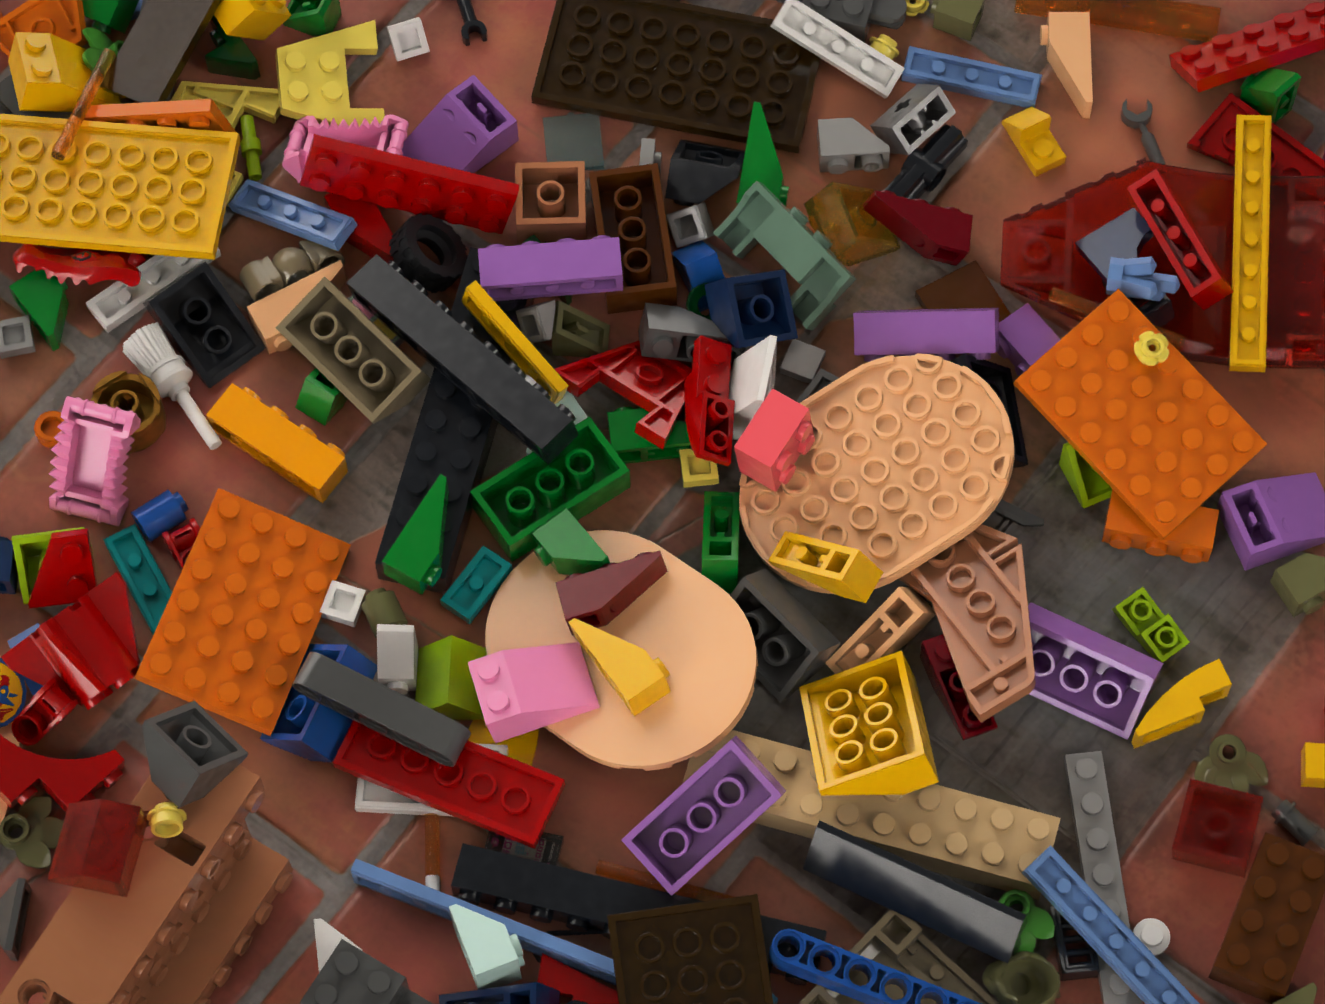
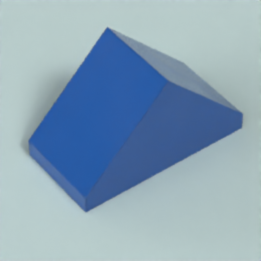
M703 240L671 252L672 260L689 293L699 284L725 279L717 252ZM706 295L702 296L698 301L699 312L709 309Z

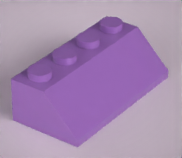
M1030 602L1028 608L1036 685L1029 695L1128 740L1164 663Z

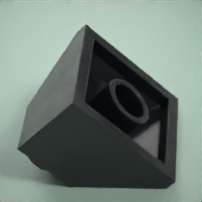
M681 139L670 160L665 198L673 199L674 203L682 206H692L694 203L700 204L738 178L743 167L745 151Z

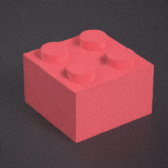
M772 388L734 446L739 472L775 492L782 483L786 485L796 470L795 462L801 454L806 455L815 440L809 408Z

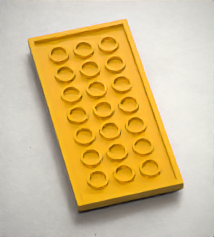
M0 114V242L215 260L241 141L239 133Z

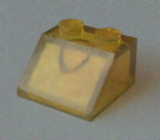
M831 182L804 203V206L808 213L811 227L815 232L819 230L832 242L833 245L829 249L843 265H856L900 249L895 234L863 210V204L875 189Z

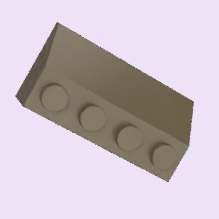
M326 277L276 327L373 424L408 405L430 382L431 378Z

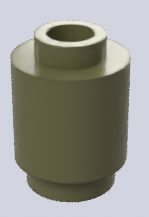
M378 588L365 596L366 600L362 603L361 607L375 638H377V624H408L394 591Z

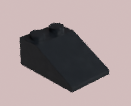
M206 262L198 264L143 303L155 322L162 326L170 342L208 388L217 384L266 349L263 342Z

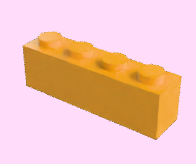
M232 383L206 414L207 420L214 431L323 504L348 473L344 452L332 443L326 445L316 439L317 435L309 427L300 424L298 427L289 421L287 414L276 406L270 408L260 402V397L247 387L241 389Z

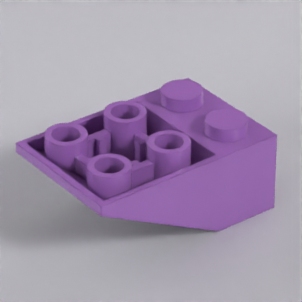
M472 75L447 93L407 137L402 148L403 156L475 173L519 141L517 120L477 77Z
M1316 472L1255 480L1221 493L1216 509L1219 510V516L1245 571L1325 543V491Z

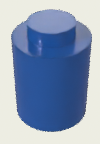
M167 489L132 511L131 515L145 538L152 542L160 537L161 533L168 532L187 520L184 512L188 511L189 508L178 492L172 495Z

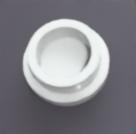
M1144 919L1133 930V933L1155 956L1163 953L1170 943L1169 929L1158 919Z

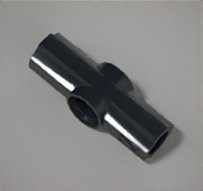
M945 124L922 149L916 148L907 157L901 167V172L884 190L892 191L897 196L908 199H919L925 191L928 193L933 191L942 181L948 166L967 147L968 140L963 136L962 131L953 125L948 126Z

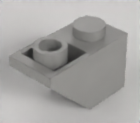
M818 119L817 144L820 172L842 174L851 170L877 172L889 167V145L855 119Z

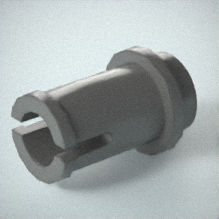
M1285 799L1271 813L1276 819L1274 823L1276 825L1280 823L1304 846L1318 832L1319 828L1315 827L1295 808V802L1291 804Z

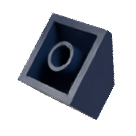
M785 269L730 277L704 285L711 320L736 349L755 346L770 335L777 336V342L798 338Z

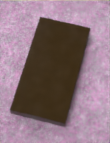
M147 0L100 87L106 92L133 103L166 101L221 0Z

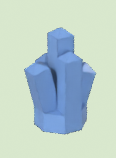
M1152 256L1129 259L1111 257L1106 294L1112 295L1119 288L1126 297L1160 302L1166 293L1175 294L1180 287V282L1175 275L1154 273L1157 264Z

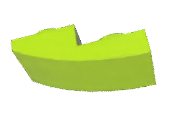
M1141 587L1112 608V611L1140 645L1154 659L1162 663L1190 643L1169 613L1166 615L1162 613L1144 587Z

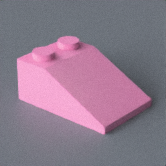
M579 642L501 650L467 662L486 726L495 743L600 708Z

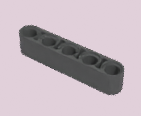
M310 652L292 683L294 689L304 696L445 766L453 767L471 735L468 728L457 721L317 652Z

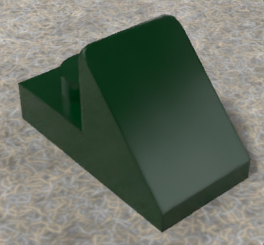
M213 15L210 20L213 31L209 34L217 48L205 55L208 71L213 74L252 80L261 77L257 59L241 37L226 35Z

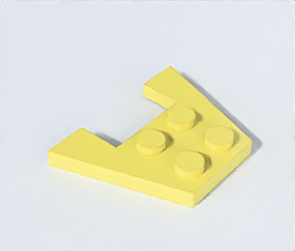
M375 20L277 48L275 58L280 115L297 120L305 116H314L319 124L326 118L329 125L334 118L338 126L343 118L349 126L356 119L360 127L364 118L371 124L374 117L381 123L385 117L384 108H350L345 55H377L378 43Z
M181 81L170 100L212 99L234 129L244 112L274 124L280 115L278 89ZM235 170L227 207H229V202L235 196L244 180L243 174Z

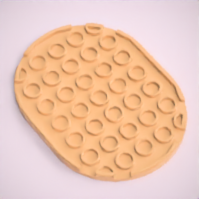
M921 353L898 357L889 355L874 359L849 371L800 402V404L810 410L813 436H815L811 449L806 455L801 454L794 464L796 470L792 478L786 485L782 483L776 492L741 473L739 482V512L742 525L755 552L773 572L788 582L810 591L834 594L768 562L785 531L859 549L884 572L875 589L903 577L969 535L995 510L1008 487L1014 465L1015 445L1008 414L991 386L964 365L960 366L944 360L940 356Z
M587 531L608 556L610 563L630 560L643 552L661 551L668 572L608 625L598 629L645 649L652 660L658 657L670 673L666 680L671 692L634 716L581 647L600 708L556 722L544 728L589 759L616 769L623 767L644 769L645 771L670 768L673 764L693 756L696 758L713 748L729 734L742 718L750 703L755 689L754 683L758 666L757 647L750 624L737 602L725 590L652 541L620 531ZM532 552L522 560L503 581L491 604L485 630L487 655L501 650L578 642L574 635L572 636L565 620L555 583L564 580L569 575L559 574L551 564L545 567L535 552Z

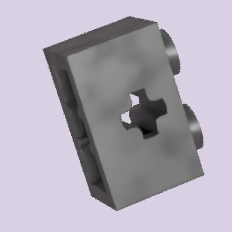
M917 83L871 124L870 127L878 138L889 145L890 153L910 155L948 121L956 111L940 85Z

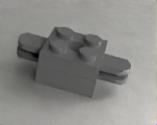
M776 0L777 2L783 4L785 2V0ZM798 0L864 43L866 42L871 24L898 29L906 20V0Z

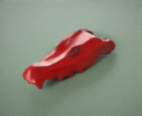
M23 244L14 251L12 261L15 263L18 273H22L25 266H32L36 271L43 269L47 279L56 276L60 284H63L67 277H71L75 285H79L81 280H85L89 285L104 280H117L130 287H134L141 280V272L137 267L147 261L146 254L80 248H46L42 245Z

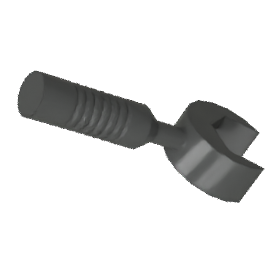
M1126 99L1121 110L1123 123L1130 128H1140L1142 133L1141 142L1153 170L1157 169L1159 172H1163L1167 169V165L1154 135L1148 132L1146 127L1151 119L1152 104L1147 99L1146 111L1137 115L1127 110Z

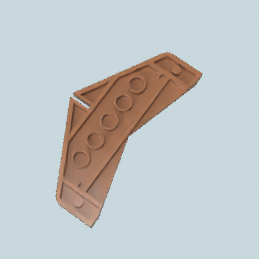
M981 524L969 535L899 578V580L931 601L970 709L978 720L983 722L1032 692L1036 685L1022 543L1018 544V538Z

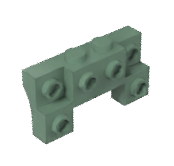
M756 181L744 193L732 213L713 233L733 250L732 253L736 257L741 259L759 242L798 283L802 284L790 297L793 313L803 322L802 325L806 329L813 331L836 307L834 302L852 285L856 278L829 249L833 245L832 242L819 230L813 233L806 226L809 219L795 206L792 209L787 208L763 183Z

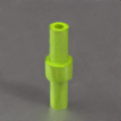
M243 115L240 117L243 137L240 141L242 157L246 158L249 179L258 181L262 179L259 158L262 154L261 141L256 137L253 116Z

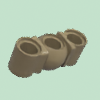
M306 239L305 241H299L300 249L287 247L278 251L274 255L272 262L266 256L262 260H255L246 264L239 274V279L254 302L339 260H341L344 266L345 259L340 251Z

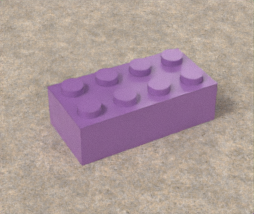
M736 735L623 837L621 841L672 896L783 796L786 790Z

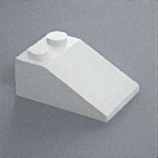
M768 336L734 359L729 384V399L735 401L734 440L740 438L771 389H774L777 336Z

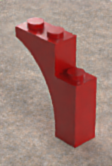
M0 735V797L11 809L17 803L24 806L39 792L35 787L40 785L69 816L75 810L82 813L97 799L93 795L103 785L110 788L124 775L121 769L124 767L125 759L115 749L90 758H51L25 750Z

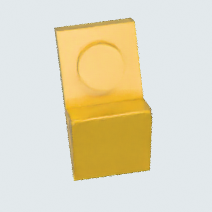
M1031 106L1003 119L1002 125L1034 176L1037 177L1064 164L1066 155L1049 130L1051 123L1050 115Z

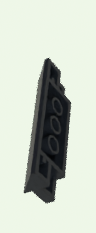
M819 820L803 866L804 870L1007 964L1011 956L1018 952L1021 945L1020 936L1027 924L1026 914Z

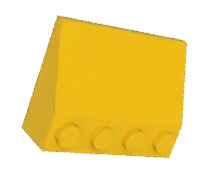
M902 650L799 687L818 789L821 796L902 795L939 782L916 678Z

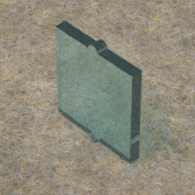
M569 112L566 116L543 118L547 162L585 161V170L604 169L600 119L598 115H574L573 112Z

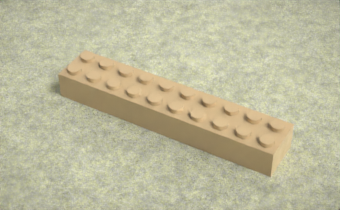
M731 730L723 740L707 752L696 758L693 756L689 759L683 783L737 735L786 790L783 796L753 823L813 839L815 829L820 820L927 870L1004 891L1013 889L1025 891L1033 899H1040L1041 893L1022 872L1050 845L1054 846L1061 819L1059 817L936 784L902 795L821 796L811 751Z

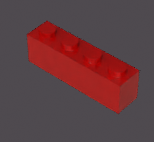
M1157 169L1127 187L1189 295L1203 311L1234 292L1172 187Z

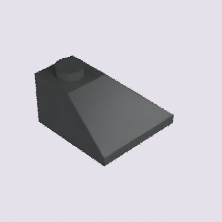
M196 701L146 719L142 724L151 780L164 793L165 797L178 808L204 798L241 764L249 754Z

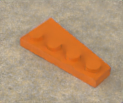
M212 99L83 106L81 119L87 121L236 132Z

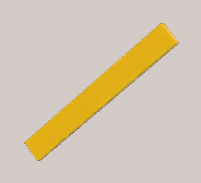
M1271 115L1236 116L1231 285L1234 292L1231 293L1229 371L1265 372Z

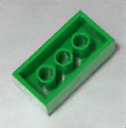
M590 416L575 425L578 436L549 465L532 452L470 491L472 508L511 562L537 547L532 533L566 508L578 521L631 487L630 470Z

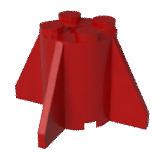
M118 571L87 594L80 597L75 604L67 606L54 617L39 625L35 632L1 656L2 660L9 669L42 686L52 677L58 680L56 685L72 700L77 699L80 702L79 705H84L87 710H90L114 692L110 687L112 684L116 689H119L133 679L139 669V664H141L125 580Z

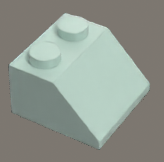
M457 904L449 906L453 928L477 990L502 987L522 979L520 967L525 965V961L516 933L509 936L505 924Z

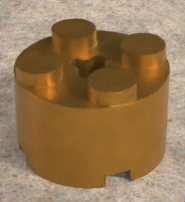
M117 371L105 376L95 385L91 401L114 408L119 407L125 411H133L141 419L140 427L131 435L135 441L130 445L132 449L127 453L129 455L146 449L157 441L166 429V414L159 391L150 378L140 373L137 375L127 373V371Z

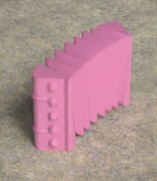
M386 115L381 123L374 117L371 124L364 118L360 127L356 119L349 126L343 118L338 126L334 118L329 125L326 118L319 124L314 116H305L295 121L293 129L289 133L290 139L287 148L284 150L282 166L297 180V183H300L314 134L403 156L402 148L404 141L407 139L409 123L398 116Z
M67 396L61 412V418L64 421L57 426L62 431L54 437L59 442L51 449L56 454L50 461L55 468L48 474L56 480L49 487L56 490V492L49 497V508L64 512L68 516L75 515L95 520L98 523L103 522L119 526L129 503V499L123 495L128 487L122 485L127 479L122 474L128 469L123 463L129 458L127 453L132 449L130 445L135 441L131 435L140 427L141 419L133 411H125L119 407L114 408L106 404L89 401L88 399L82 400L79 397Z

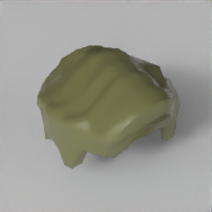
M1019 951L1011 956L1008 964L997 960L989 964L983 973L984 985L991 994L996 996L1000 1004H1055V999L1061 997L1059 992L1061 984L1059 972L1042 955L1037 953Z

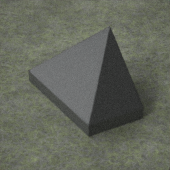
M18 878L0 898V946L10 960L18 961L32 891L27 880L24 878Z

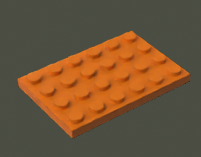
M1118 288L1022 373L1013 384L1162 541L1262 451L1267 443L1170 342L1167 346L1169 356L1163 363L1159 362L1155 366H1148L1139 361L1134 352V344L1136 341H1139V336L1146 331H1153L1154 334L1161 332ZM1150 345L1149 350L1155 351V346Z
M218 488L134 679L185 701H196L204 709L271 736L322 613L320 609L331 581L337 580L351 544Z

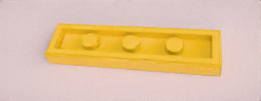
M476 280L468 285L462 298L463 305L524 374L533 378L549 393L552 403L556 404L562 400L569 385Z

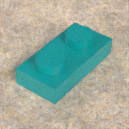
M483 545L440 599L441 606L468 624H471L513 570L512 564Z

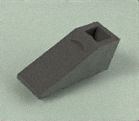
M645 302L638 329L641 356L693 362L694 341L700 335L732 345L712 320L678 306ZM732 345L731 367H733L734 359L749 350L750 347L736 349Z

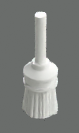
M158 322L137 329L123 343L124 350L122 352L143 375H146L154 382L161 398L170 397L172 401L179 403L209 449H217L222 444L221 439L189 394L190 387L188 383L193 377L192 370L185 365V360L181 355H176L162 326Z

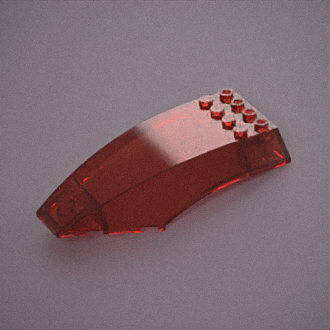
M1145 157L1136 161V165L1115 174L1113 171L1104 175L1097 182H1088L1064 193V197L1046 205L1040 203L1031 207L1026 213H1017L1003 220L1000 285L1081 322L1110 295L1106 294V288L1102 284L1103 279L1077 251L1075 242L1133 207L1143 217L1127 187L1157 169L1172 187L1231 286L1235 174L1176 167L1147 161ZM1270 176L1266 368L1325 369V176ZM1154 235L1144 244L1139 257L1152 256L1157 264L1154 273L1175 275L1180 282V287L1175 294H1165L1171 300L1175 316L1158 330L1187 360L1229 366L1231 294L1203 311L1189 295Z

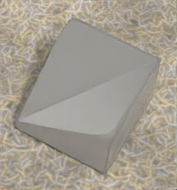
M705 202L666 215L677 248L714 236V228Z
M555 300L534 304L516 311L521 331L531 343L542 342L552 338L556 309Z

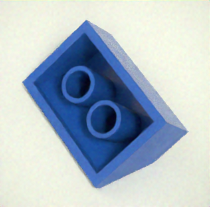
M309 644L298 670L299 673L310 652L320 653L374 680L373 678L377 672V665L348 644ZM292 686L271 736L262 733L260 739L310 761L333 762L353 720L304 696Z

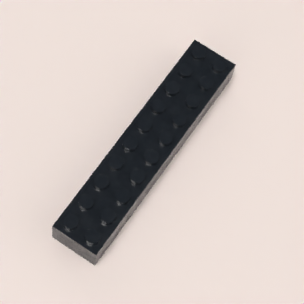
M470 247L451 310L452 318L458 323L463 320L471 326L477 334L476 338L483 344L486 341L490 342L500 352V359L508 365L513 360L462 303L466 287L475 280L480 284L478 249ZM535 298L495 301V303L521 331L516 311L533 305ZM434 368L375 565L378 579L399 583L385 575L382 560L438 476L442 474L447 477L449 489L441 562L442 573L433 587L428 586L426 590L445 594L450 588L473 510L470 491L481 483L498 421L436 368Z

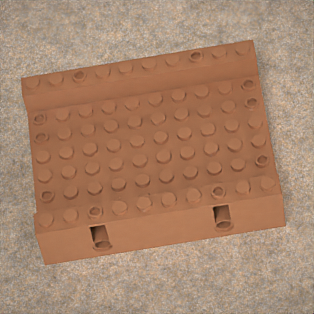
M238 765L204 798L178 808L183 809L187 814V819L183 821L184 829L179 835L171 838L157 836L143 838L141 837L143 830L150 826L147 820L148 812L159 803L171 802L152 782L151 775H149L1 993L0 1004H28L29 999L36 993H43L42 996L45 999L43 1004H211L209 997L217 986L222 987L226 983L232 971L230 965L237 954L242 956L247 951L252 941V936L250 935L258 923L262 925L268 919L273 908L271 903L278 892L284 893L293 878L291 873L293 870L289 859L251 838L245 822L247 814L249 812L254 813L264 799V787L260 776Z

